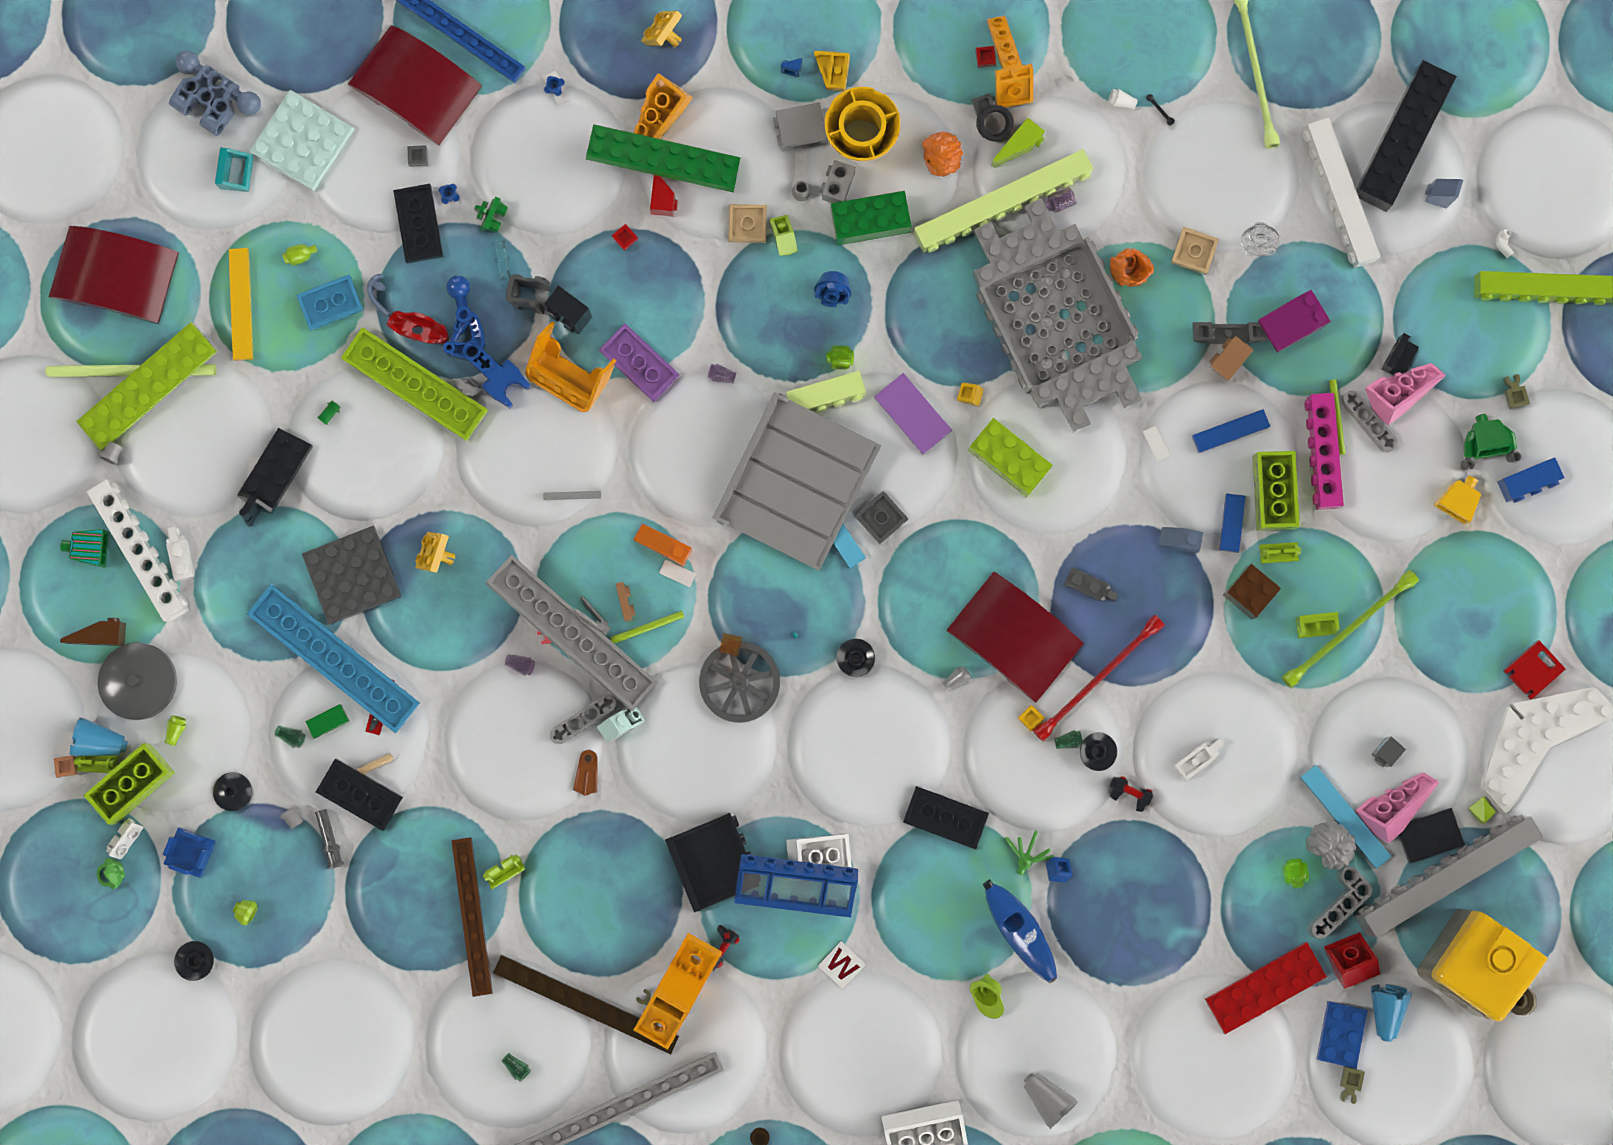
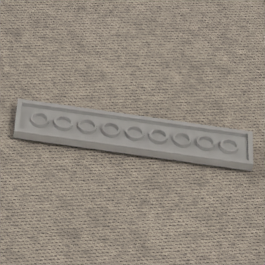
M513 555L486 581L485 584L630 711L634 710L657 683L654 678L598 629L578 615L575 609Z

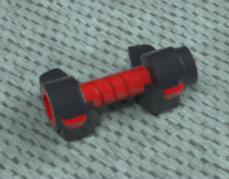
M1114 776L1110 782L1109 787L1113 789L1110 797L1116 801L1124 792L1131 794L1137 798L1136 811L1143 812L1153 798L1152 790L1142 789L1139 791L1129 786L1124 776L1120 778Z
M718 925L717 928L723 940L718 950L722 951V954L712 971L723 965L724 960L722 956L728 947L737 944L740 940V936L722 925Z

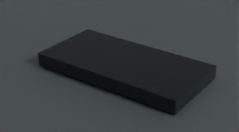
M431 184L393 190L405 262L408 264L444 257Z
M337 758L334 759L315 793L382 831L386 828L403 799V796Z
M916 786L903 823L976 850L989 813Z

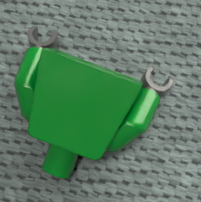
M1486 414L1476 416L1477 423L1473 424L1464 441L1463 456L1465 460L1461 462V468L1465 470L1466 462L1470 463V470L1474 468L1475 463L1471 460V457L1475 460L1507 454L1506 460L1509 463H1513V455L1515 460L1519 461L1521 454L1516 451L1515 433L1503 425L1499 419L1489 421Z

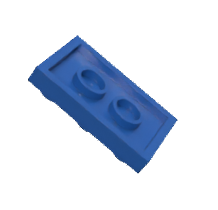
M1327 1001L1316 1059L1357 1069L1368 1010Z

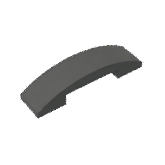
M1249 322L1247 324L1192 323L1193 342L1224 344L1229 337L1233 339L1235 336L1246 344L1268 341V337L1259 322Z

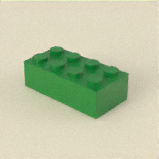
M905 190L831 203L830 211L837 246L911 233L912 225Z

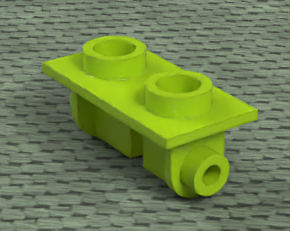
M1297 542L1259 545L1261 564L1299 561L1301 547H1298Z
M118 755L75 757L74 765H77V771L110 773L117 766Z
M517 854L514 856L510 855V857L500 862L502 867L499 868L498 865H495L485 871L483 877L488 881L491 890L525 870L520 856Z

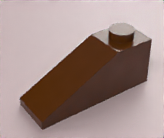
M107 618V621H99L61 638L60 643L123 646L125 643L126 623L120 622L119 618Z

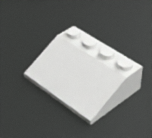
M959 1100L881 1116L887 1145H968Z

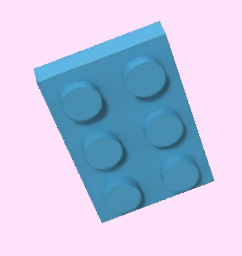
M350 274L296 295L310 331L364 311Z

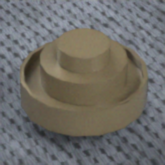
M1527 988L1511 1012L1521 1016L1530 1015L1537 1006L1534 992Z

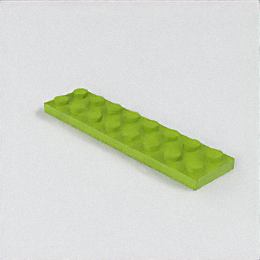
M190 322L76 421L77 424L97 447L104 451L109 442H114L218 351L194 323Z
M363 327L341 356L343 361L465 441H468L488 411L487 408Z

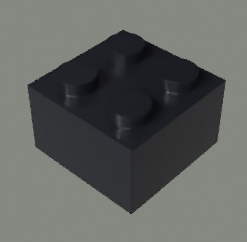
M559 285L544 303L549 317L556 322L560 320L564 324L563 327L570 333L575 331L577 334H580L592 318L589 308Z

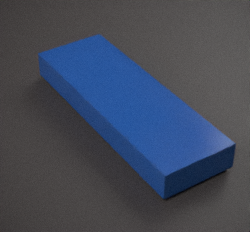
M1225 494L1220 551L1239 553L1246 496Z

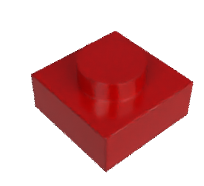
M994 46L976 47L977 68L996 66Z
M626 223L611 235L624 251L638 240L636 234Z

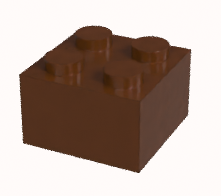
M1251 563L1245 567L1223 593V596L1252 620L1258 617L1281 588Z

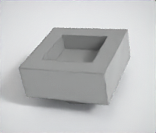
M468 378L460 379L456 385L467 396L477 395L482 387Z

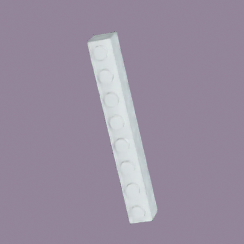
M1326 118L1310 123L1303 130V138L1309 144L1310 157L1315 161L1316 173L1323 182L1322 189L1328 196L1330 210L1334 212L1335 225L1341 231L1342 244L1347 247L1348 260L1353 264L1354 268L1375 262L1380 257L1330 119Z

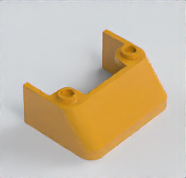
M552 321L536 337L525 369V375L528 380L575 409L587 412L594 405L608 383L617 360L613 358L604 369L596 367L592 370L591 374L560 356L561 346L559 342L550 337L555 325Z

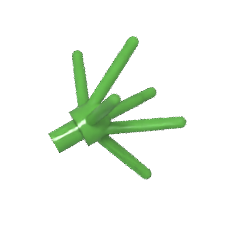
M1037 830L1034 831L1026 853L1023 852L1021 837L1017 838L1019 851L1011 840L1005 837V840L1019 858L1017 862L1019 865L1017 873L1019 875H1024L1026 869H1030L1032 863L1049 860L1054 857V855L1045 856L1051 851L1049 848L1035 857L1030 855L1038 834Z

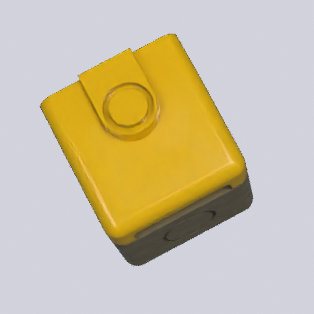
M1456 909L1418 966L1417 973L1419 977L1473 1015L1500 1022L1505 1019L1531 985L1548 958L1533 948L1527 941L1485 913Z

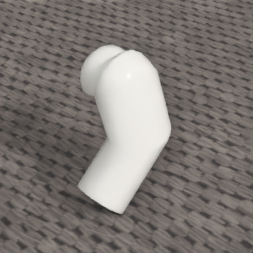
M1504 229L1497 234L1496 247L1508 258L1514 252L1507 245L1511 232Z

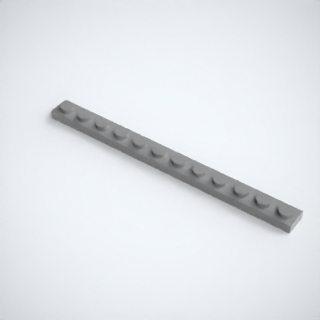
M715 1051L515 1145L567 1144L713 1076L724 1069Z

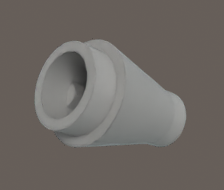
M961 666L960 668L957 667L942 684L950 692L957 687L969 683L968 680L972 677L966 668Z

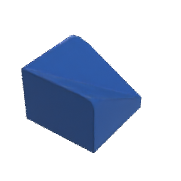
M803 58L791 61L784 60L781 64V73L799 77Z
M1052 857L1046 862L1049 881L1064 883L1073 877L1069 859Z

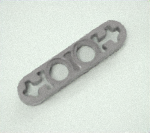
M1353 390L1346 392L1341 399L1346 410L1382 452L1389 453L1393 451L1398 444L1396 437L1359 393ZM1353 396L1355 398L1353 402L1348 403L1349 397ZM1360 403L1361 406L1354 411L1353 408ZM1359 410H1366L1368 418L1361 419L1358 414ZM1372 424L1379 425V434H1374L1371 431ZM1385 433L1386 435L1379 440L1378 437ZM1390 440L1392 442L1390 446L1385 447L1386 441Z
M604 695L554 727L550 732L551 740L556 744L565 743L614 711L617 706L616 699L611 695ZM605 699L613 700L610 709L608 707L602 709L604 711L603 714L595 706L598 703L600 707L604 705ZM589 709L597 711V717L593 720L588 719L586 716ZM574 719H578L581 723L578 730H572L570 727V723ZM566 724L567 729L572 734L568 735V732L562 735V740L555 739V732L557 730L559 732L564 731L565 728L563 726Z

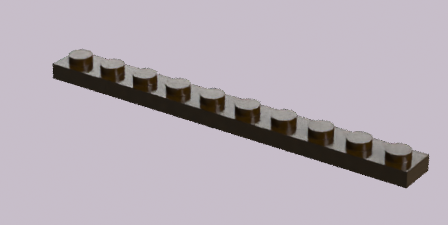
M505 955L500 956L493 971L494 974L670 1055L679 1038V1035L676 1034L667 1050L634 1031L640 1017Z

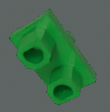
M495 196L488 209H486L488 206L486 201H483L481 206L475 205L474 210L478 212L476 218L482 220L483 215H485L480 227L481 231L498 232L501 223L494 220L493 216L498 214L504 217L508 209L505 204L500 202V198Z

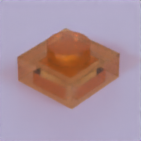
M723 633L719 652L738 657L743 638Z

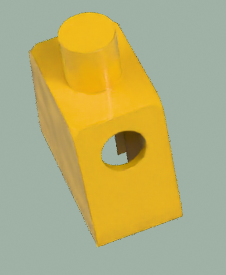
M1468 475L1464 483L1460 480L1453 482L1433 506L1464 525L1471 522L1481 497V493L1474 489L1478 480Z

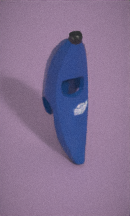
M990 879L984 882L982 885L985 888L989 910L1007 943L1035 974L1048 983L1054 982L1057 979L1055 961L1040 925L1034 916L1011 892L1002 886L994 884Z

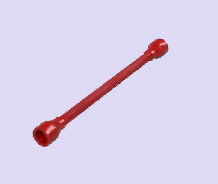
M1153 615L1147 621L1140 635L1128 647L1124 648L1107 667L1103 668L1084 689L1080 690L1061 711L1057 712L1048 721L1039 724L1033 730L1034 734L1044 742L1066 713L1070 712L1089 691L1093 690L1144 639L1159 632L1165 626L1162 620Z

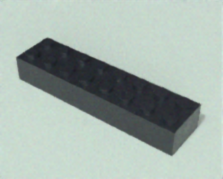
M1422 60L1418 65L1356 188L1360 200L1385 212L1393 206L1457 76L1425 60Z

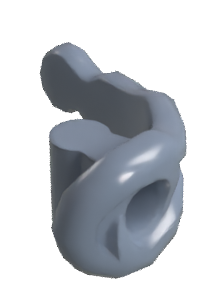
M376 274L371 277L367 284V293L374 306L383 315L389 317L391 313L375 297V287L382 292L386 290V286L379 282L383 278L382 274Z

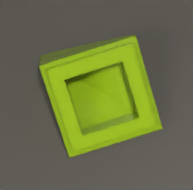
M1484 797L1468 808L1480 824H1485L1496 813Z

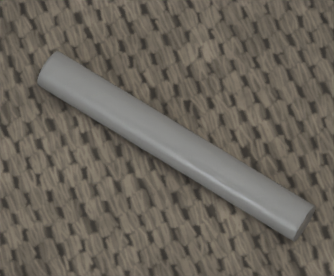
M601 491L543 493V499H601Z

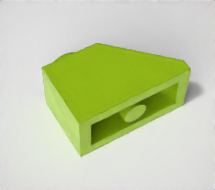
M788 214L769 219L779 256H788L798 252Z

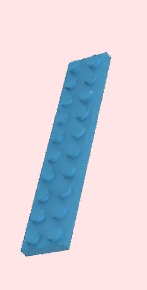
M271 584L248 611L247 615L394 733L401 729L421 704L274 585Z

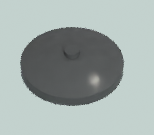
M130 643L115 649L104 660L98 674V691L103 703L112 713L125 719L144 720L154 717L169 705L176 691L177 674L171 659L161 649L145 643Z

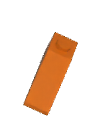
M643 523L633 541L682 567L685 566L693 551L686 544Z

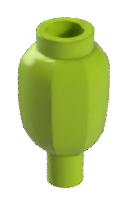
M298 244L287 248L285 253H282L285 264L290 263L294 266L307 261L311 254L318 252L316 245L308 247L304 244Z

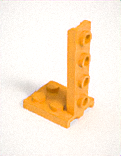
M1000 16L987 19L988 29L1002 67L1001 70L995 71V105L1007 108L1032 103V64L1022 65L1006 17Z

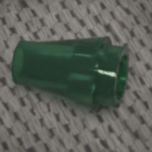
M278 726L275 730V736L292 748H300L305 741L306 735L302 733V730Z
M1073 730L1054 738L1056 749L1079 748L1083 743L1080 730Z
M510 1053L501 1061L512 1077L519 1082L523 1081L531 1071L528 1068V1064L512 1056Z

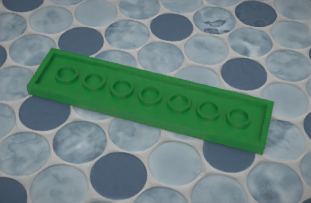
M595 124L592 127L586 153V160L728 192H734L741 158Z

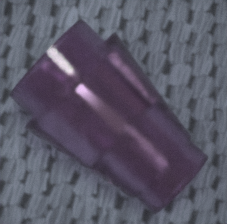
M711 363L707 378L715 382L734 383L736 372L718 363L716 365Z
M508 654L505 659V665L525 676L526 674H532L535 661L531 657Z

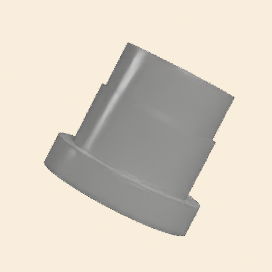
M800 180L794 185L792 195L798 201H805L810 197L811 189L807 182ZM800 186H803L807 190L803 193H800L796 189Z
M109 442L104 451L100 452L99 457L108 463L117 465V459L122 447Z
M296 805L279 816L281 820H285L291 829L304 821L296 810L298 809Z

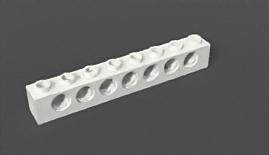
M106 479L86 491L163 621L170 623L188 612L187 600L183 595H179L176 590L178 589L177 583L174 579L169 578L167 574L169 572L168 568L163 562L160 563L157 558L159 553L148 543L150 539L147 533L139 528L140 522L129 511L130 505L125 498L122 499L120 496L121 490L115 482L113 483ZM114 498V503L108 506V500ZM123 513V520L117 522L118 515ZM132 529V537L127 538V532ZM142 545L143 551L137 555L136 549ZM152 562V568L147 571L146 564ZM158 578H161L162 584L159 587H156V580ZM171 594V601L169 603H166V595Z

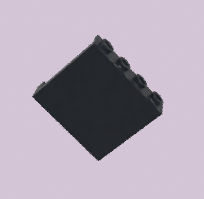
M731 813L665 839L694 913L735 896L741 854L752 855L750 851L746 852L744 845L747 842L743 833L739 834L737 827L740 825L736 815L732 816ZM744 873L741 893L760 886L759 881L762 880L760 875Z

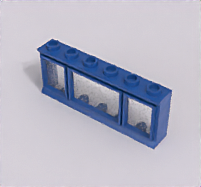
M741 854L734 903L851 918L858 883V869Z

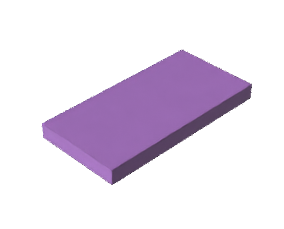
M625 323L599 349V352L609 361L613 358L617 360L615 367L652 402L680 376Z
M904 373L874 396L875 400L922 455L952 431Z

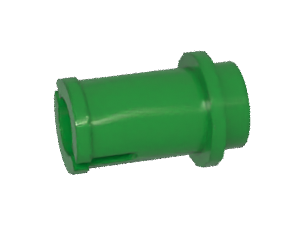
M333 400L330 403L327 402V407L317 417L326 425L337 412H340L339 409L341 407Z

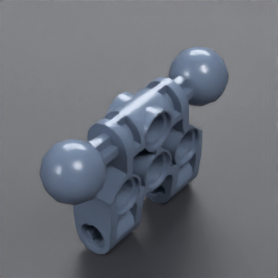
M182 51L177 55V69L187 75L196 74V77L182 79L172 94L169 105L187 116L198 103H201L207 110L199 124L213 135H220L234 116L233 100L237 102L238 109L245 115H254L260 110L261 101L256 93L250 91L241 92L239 85L209 65L202 66L194 52ZM218 80H222L219 86H215ZM192 85H196L193 91H189ZM211 95L210 100L204 102L205 97ZM226 105V109L220 112V108Z

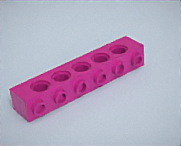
M1334 393L1311 394L1305 400L1304 408L1305 411H1308L1306 428L1310 433L1308 448L1311 449L1312 455L1309 458L1310 467H1313V475H1311V485L1314 486L1315 490L1313 504L1316 505V510L1339 509L1344 506ZM1316 410L1322 411L1324 417L1319 418L1316 415ZM1318 429L1324 430L1325 437L1319 436ZM1320 447L1326 449V456L1320 454ZM1322 466L1328 468V475L1322 473ZM1323 485L1329 486V494L1323 491Z

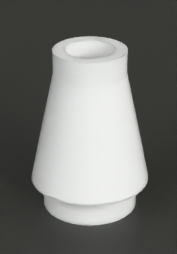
M1113 89L1108 103L1112 104V107L1134 110L1138 99L1133 98L1120 89Z

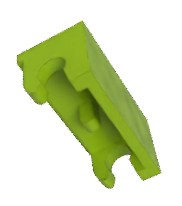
M1338 612L1303 615L1295 618L1298 639L1335 635L1340 630Z

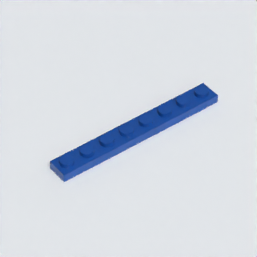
M396 0L513 83H516L526 70L524 65L432 1Z

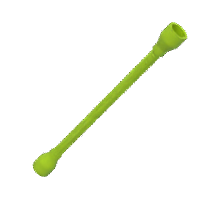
M1411 570L1405 572L1390 592L1386 593L1379 601L1347 626L1344 631L1342 630L1340 634L1336 635L1303 665H1299L1297 668L1286 672L1281 677L1283 682L1289 688H1293L1298 684L1306 671L1324 657L1327 652L1337 646L1340 641L1344 640V638L1350 635L1351 632L1368 620L1398 593L1418 583L1419 579L1416 574Z

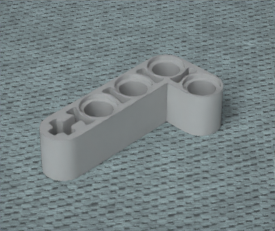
M1343 867L1337 871V879L1346 890L1308 924L1307 931L1310 936L1319 939L1327 937L1371 896V885L1355 868ZM1347 870L1351 872V878L1348 881L1344 878V873ZM1360 885L1365 889L1361 896L1357 892V888ZM1346 898L1351 903L1347 909L1343 906V901ZM1332 911L1336 913V919L1333 922L1329 919V914ZM1316 926H1321L1319 929L1321 933H1316Z

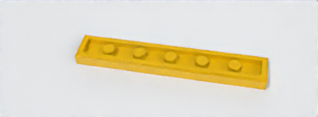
M229 249L233 360H253L249 249Z

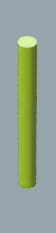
M1329 380L1330 393H1334L1339 455H1345L1337 380Z
M679 611L612 636L610 639L615 644L685 617L683 612Z

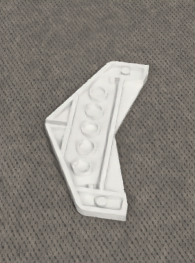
M1589 687L1510 704L1522 717L1521 719L1510 706L1506 707L1481 782L1482 790L1503 814H1506L1513 808L1549 748L1613 718V705L1597 688Z

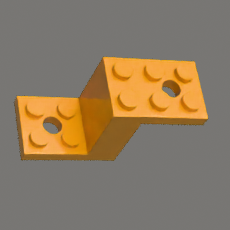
M687 933L636 1024L634 1031L668 1050L720 958L722 951ZM693 955L698 956L701 960L695 959ZM655 1023H659V1024H661L663 1027H659V1026H657Z

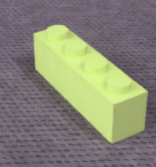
M860 371L786 392L787 399L816 413L827 410L826 407L832 405L840 407L849 400H852V402L860 401L866 395Z

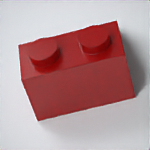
M1360 932L1324 946L1333 971L1344 989L1380 975L1379 961Z

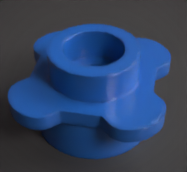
M547 77L546 86L544 87L545 93H553L556 96H560L565 81L558 77Z
M455 184L439 188L443 204H448L451 201L457 202L460 199Z

